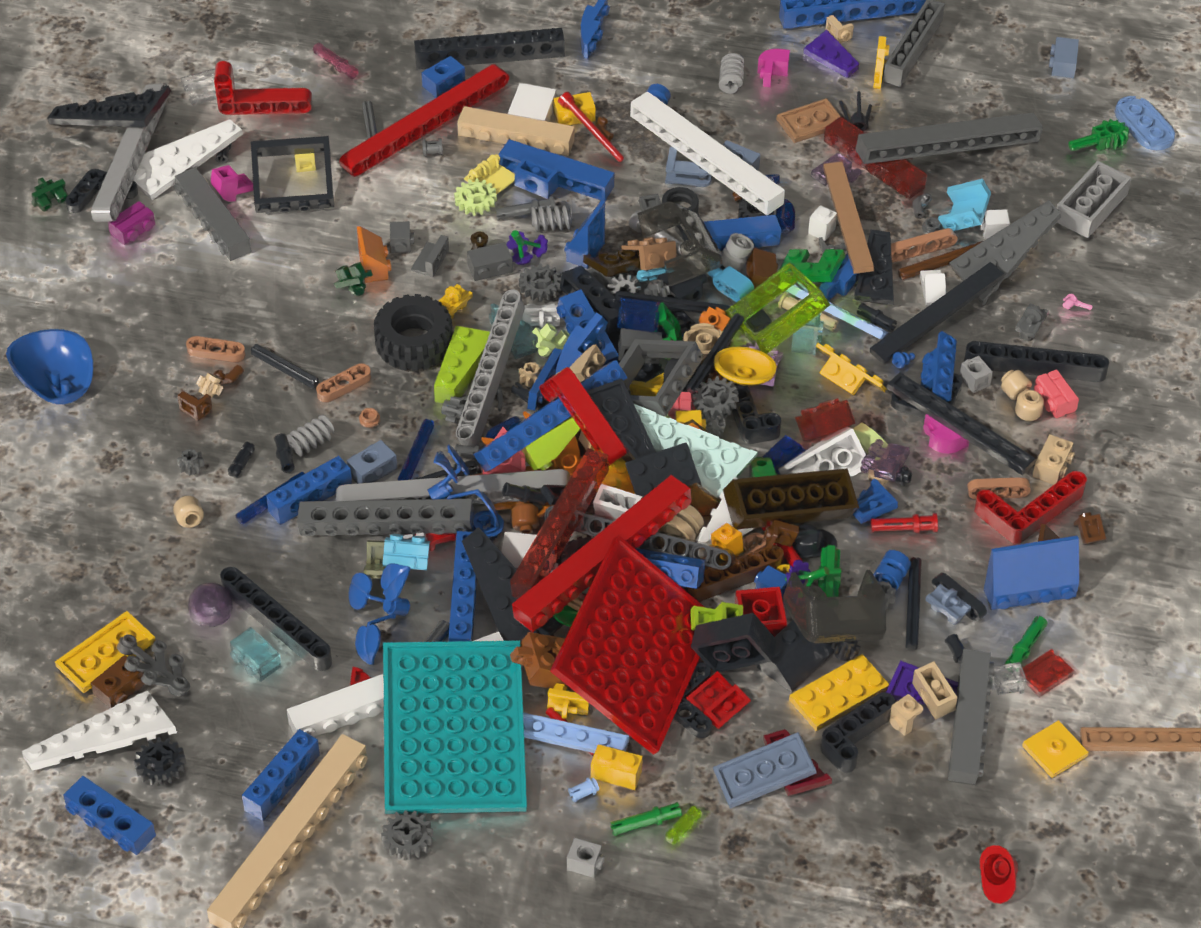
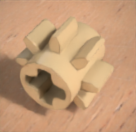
M535 362L525 363L524 369L519 368L520 383H524L528 388H532L543 367H539Z
M207 373L205 377L200 375L196 383L200 387L198 392L203 395L208 394L211 398L215 394L220 396L224 388L220 384L222 379L211 373Z

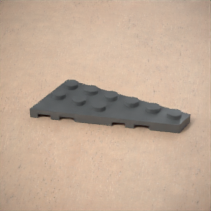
M1048 200L949 262L950 267L962 281L989 262L1004 272L1002 280L977 297L984 306L988 301L987 298L993 292L995 293L999 289L1001 282L1014 272L1027 257L1030 249L1035 248L1038 240L1044 234H1047L1061 218V213Z

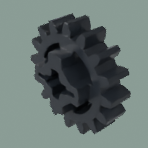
M159 737L156 743L148 740L149 746L141 745L142 752L135 753L136 759L134 764L137 775L141 776L143 782L149 779L150 785L159 781V785L163 786V781L165 780L168 783H172L171 778L173 776L179 778V771L185 770L186 758L183 748H179L177 741L171 744L170 738L162 742Z

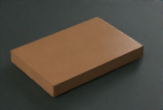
M827 98L777 114L776 118L794 143L845 126V121Z

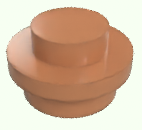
M366 408L361 412L359 422L364 427H375L380 422V415L374 408Z

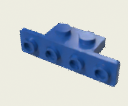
M941 331L938 333L937 348L927 353L922 360L921 386L927 390L933 388L932 393L949 402L952 395L957 340Z

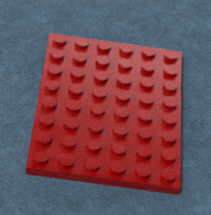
M618 535L612 540L550 672L654 755L659 752L700 658L691 648L695 630H691V609L693 606H704Z

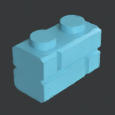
M390 534V537H386L384 542L383 566L395 563L409 566L411 569L427 570L430 541H425V537L412 536V539H403L401 534Z

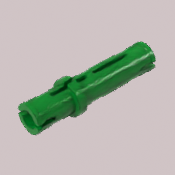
M1036 616L1021 640L1013 646L1011 655L1005 661V666L1009 670L1017 671L1023 660L1029 657L1032 646L1048 624L1044 617Z
M678 802L660 808L655 806L650 811L611 821L612 833L615 837L619 834L653 824L658 826L663 821L682 817L681 808H678L680 805Z

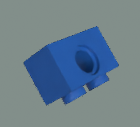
M452 56L422 72V87L436 98L466 80L465 67Z
M526 157L514 169L515 186L546 199L558 188V170Z

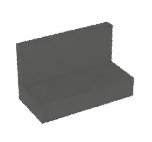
M441 235L436 244L427 242L411 267V271L434 277L449 252L448 236Z

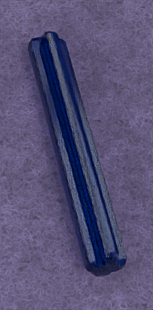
M423 420L398 476V481L411 480L433 431V420Z
M303 471L299 472L298 474H296L283 484L279 485L269 493L299 478L305 473ZM266 495L236 513V520L243 525L268 508Z

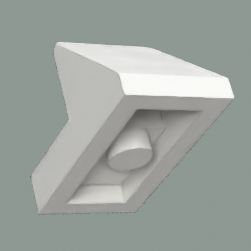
M940 270L920 271L925 305H931L946 294L945 274L941 273Z

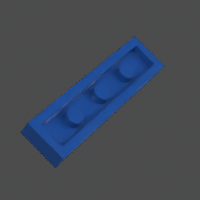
M554 348L530 389L527 409L535 411L539 403H543L544 397L540 392L539 386L555 375L557 363L562 352L561 349Z

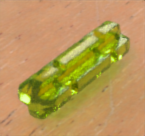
M691 806L686 811L687 814H683L673 825V828L666 832L665 839L672 845L677 843L680 839L679 836L682 837L692 827L693 821L696 822L701 817V810L699 808Z

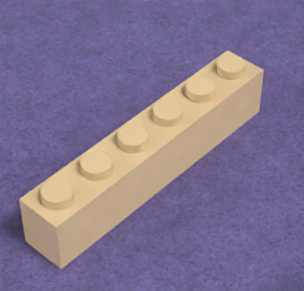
M466 106L463 107L457 121L458 136L506 144L508 139L566 156H569L575 141V126Z

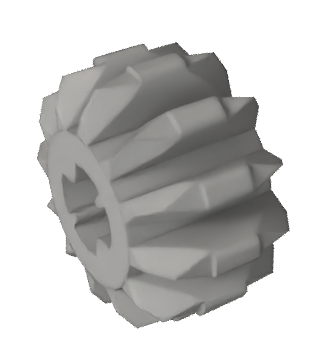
M620 274L618 279L615 277L611 279L613 284L607 285V288L612 290L610 293L614 296L623 287L627 289L625 292L636 293L641 290L640 286H634L638 282L637 279L632 282L630 281L631 275H627L626 279H624L623 274ZM623 303V305L628 309L629 304Z

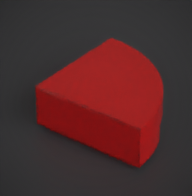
M352 667L350 686L371 677L363 672V669Z

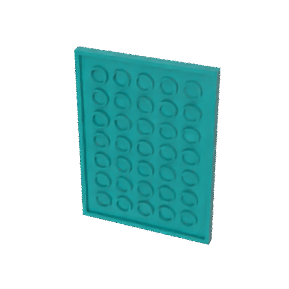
M520 641L383 642L385 814H395L396 812L403 814L404 811H407L408 814H412L413 811H417V814L527 811L521 665L512 662L510 657L511 652L516 647H520Z

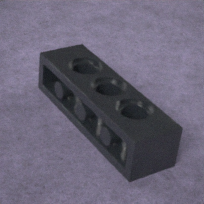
M582 265L562 272L560 289L566 295L582 290L594 313L597 312L608 322L605 329L608 335L621 330V328H626L630 311L622 303L616 302L615 296L597 281Z

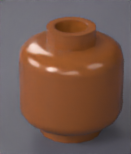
M528 501L526 503L517 502L516 506L511 509L513 529L524 534L533 533V530L537 529L540 525V518L537 516L539 512L538 507Z

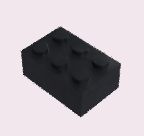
M687 442L625 463L635 494L642 496V498L670 475L687 485L691 492L702 488Z
M754 613L696 625L691 648L716 673L717 671L723 672L772 662L776 638Z

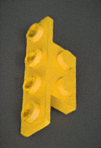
M816 344V348L829 357L819 372L823 377L853 396L864 381L885 393L887 389L883 385L884 381L876 375H873V377L866 374L868 371L859 364L856 367L850 364L851 360L843 354L840 356L834 353L835 350L831 346Z

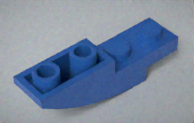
M598 0L595 6L587 5L581 20V49L584 58L588 59L591 52L595 51L598 40L602 39L603 30H601L604 16H607L610 10L608 0Z
M848 253L833 281L821 283L819 297L829 301L837 293L845 296L858 281L859 273H853Z
M596 312L585 328L578 324L576 325L562 349L555 374L566 367L569 368L593 345V341L597 336L605 331L608 322Z

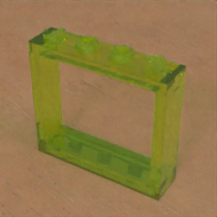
M790 262L725 311L729 318L739 313L744 317L745 322L795 283L799 284L809 294L756 335L742 323L738 330L757 349L766 354L830 306L823 292Z

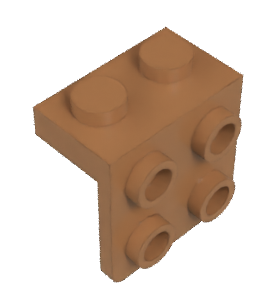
M667 237L643 238L642 241L629 240L627 241L628 244L621 245L622 250H639L641 270L678 265L676 242L667 241Z

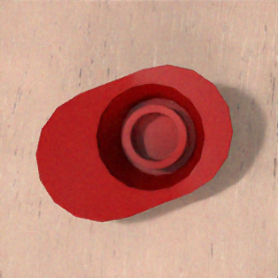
M1000 845L987 847L980 857L982 888L988 900L993 903L1002 904L1007 902L1016 890L1018 864L1006 848Z

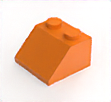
M358 226L357 238L360 262L365 271L371 270L373 276L364 278V282L388 280V271H391L390 259L386 260V257H388L387 245H383L382 237Z

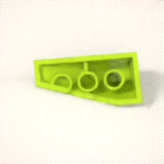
M572 416L522 449L525 461L533 470L539 468L545 470L552 466L551 461L557 458L580 430Z

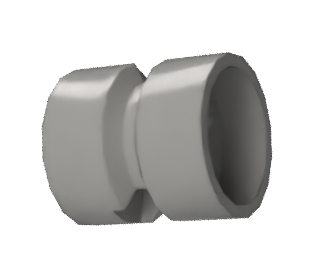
M732 234L720 255L719 260L721 264L726 268L730 266L737 271H741L747 262V256H750L754 248V244L745 235Z

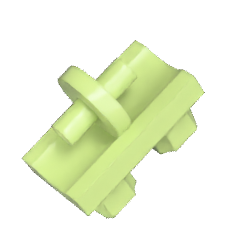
M546 323L542 329L535 327L532 331L538 337L536 347L538 348L539 355L542 357H548L554 348L562 350L570 336L568 331L563 329L556 336L557 329L549 323Z

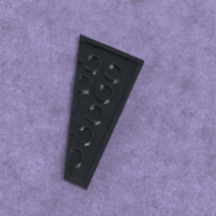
M168 85L163 86L162 90L154 91L152 88L137 95L134 92L109 96L105 98V101L100 102L93 99L84 105L72 103L56 106L47 117L49 124L143 128L148 126L172 91Z
M478 527L462 540L463 546L501 637L504 641L521 642L528 632L532 631L514 618L512 603L530 590L532 586ZM552 616L544 626L539 627L533 633L552 636L564 625Z

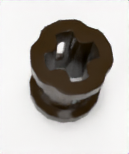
M475 232L470 237L473 244L471 250L487 246L488 235L484 232Z

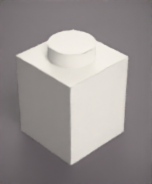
M820 205L810 216L808 233L817 238L823 237V240L826 241L836 229L837 213Z
M986 210L982 225H979V230L983 231L984 238H989L1010 225L1007 210Z

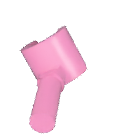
M1068 294L1063 299L1065 301L1063 307L1066 309H1071L1074 305L1088 310L1092 309V305L1080 302L1074 294Z

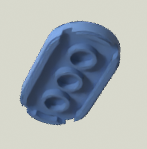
M1127 96L1117 102L1115 107L1116 118L1121 123L1125 122V126L1129 128L1130 134L1140 145L1150 150H1164L1173 144L1175 136L1173 127L1149 101L1144 98L1136 99V96Z

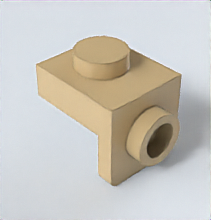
M907 694L891 706L889 721L892 727L899 730L904 736L912 731L914 718L923 712V707L911 695Z

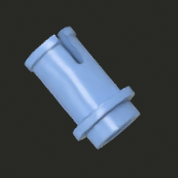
M588 777L585 782L569 788L568 792L570 797H573L572 801L575 803L590 794L596 795V792L600 789L595 778L590 779Z

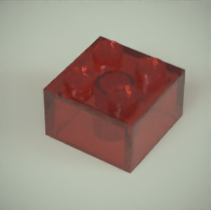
M839 398L830 399L819 403L818 406L803 409L800 411L801 415L795 417L803 441L820 438L856 424L848 401H839Z

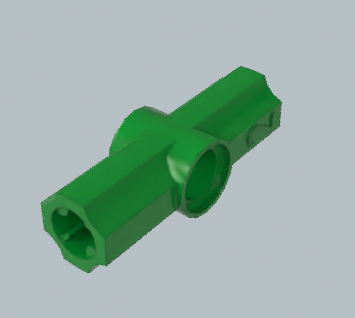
M827 545V547L822 548L821 566H819V569L827 567L829 575L818 579L819 601L832 609L837 607L839 600L838 589L841 583L840 549L834 545Z

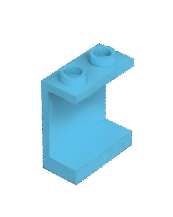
M979 179L948 187L947 194L952 200L953 206L950 214L938 217L943 228H951L953 231L982 225L991 196V191L985 181Z

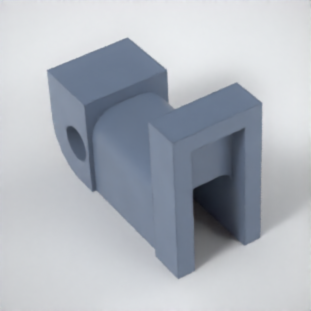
M670 147L666 165L665 184H681L696 187H707L711 184V174L694 162L677 160V150L674 147Z

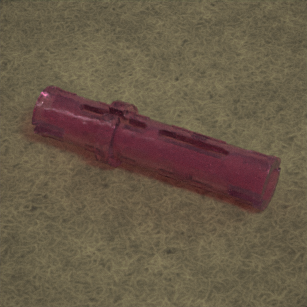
M321 43L314 45L313 53L334 66L336 71L344 73L350 79H354L358 75V69L349 64L347 59L339 57Z

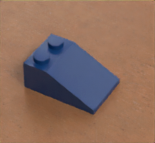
M604 200L599 202L580 228L575 230L572 240L566 243L564 249L566 262L578 266L582 265L588 269L589 266L583 263V255L590 254L591 257H596L605 244Z

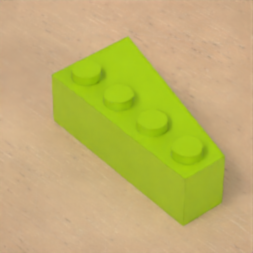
M462 326L455 327L434 384L435 402L444 403L446 399L450 400L451 397L460 398L468 389V384L471 380H474L490 331Z

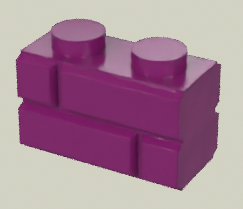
M140 201L121 212L116 221L108 222L110 234L123 245L136 240L139 235L145 231H150L155 225L154 213Z

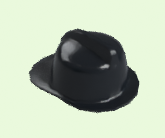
M803 524L799 526V533L792 546L800 558L821 556L822 548L827 547V545L837 547V540L829 531L817 529L813 525Z

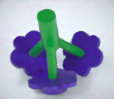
M514 230L509 236V241L506 245L514 253L512 262L518 265H525L533 258V255L526 252L528 250L527 245L533 246L532 253L540 258L547 251L548 240L541 234L534 242H531L525 237L523 232Z
M795 560L793 567L792 565L790 566L789 572L786 573L785 581L788 583V586L793 587L790 590L791 598L797 605L808 606L812 603L813 598L807 592L814 580L829 575L827 567L811 572L808 569L809 564L801 560ZM806 579H808L803 590L795 589L794 584H804Z

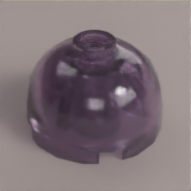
M206 582L198 585L191 592L188 598V612L191 620L197 625L202 626L204 624L209 625V627H216L225 623L231 616L233 602L228 590L222 585Z

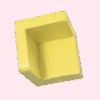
M314 153L294 155L297 172L316 170Z

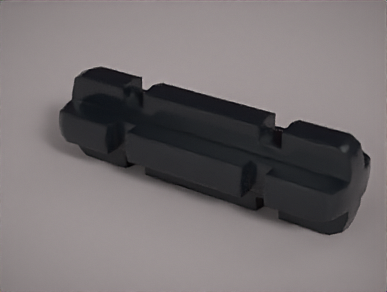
M247 441L243 444L242 449L233 460V464L228 468L229 476L237 478L240 475L241 470H243L250 456L255 451L253 443Z

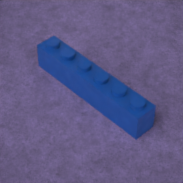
M508 139L499 153V164L511 172H514L515 167L526 157L558 170V187L598 200L606 201L614 188V172Z

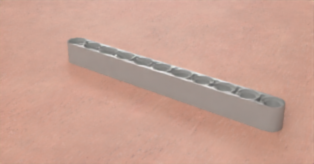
M147 84L142 93L152 88L154 91L162 90V87L167 86V84ZM167 99L147 127H127L92 206L91 214L95 223L116 221Z
M564 469L457 476L459 480L457 484L453 479L449 481L454 489L451 495L479 489L480 492L483 491L492 503L519 501V499L502 495V489L506 482L518 486L527 485L530 489L540 491L543 485H571L570 473ZM446 477L341 485L336 489V501L432 500L427 489ZM476 494L454 498L472 499L473 504H485Z

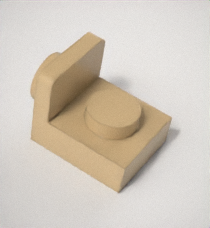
M834 15L827 17L825 30L827 29L839 43L852 39L854 25L850 23L843 26Z

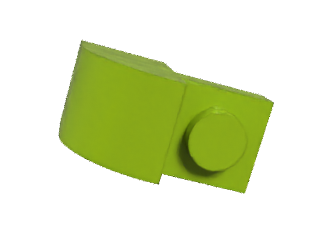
M721 602L715 609L693 606L691 609V630H695L696 625L741 616L743 615V605Z

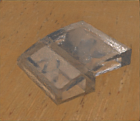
M215 68L180 78L193 106L217 99L214 83Z

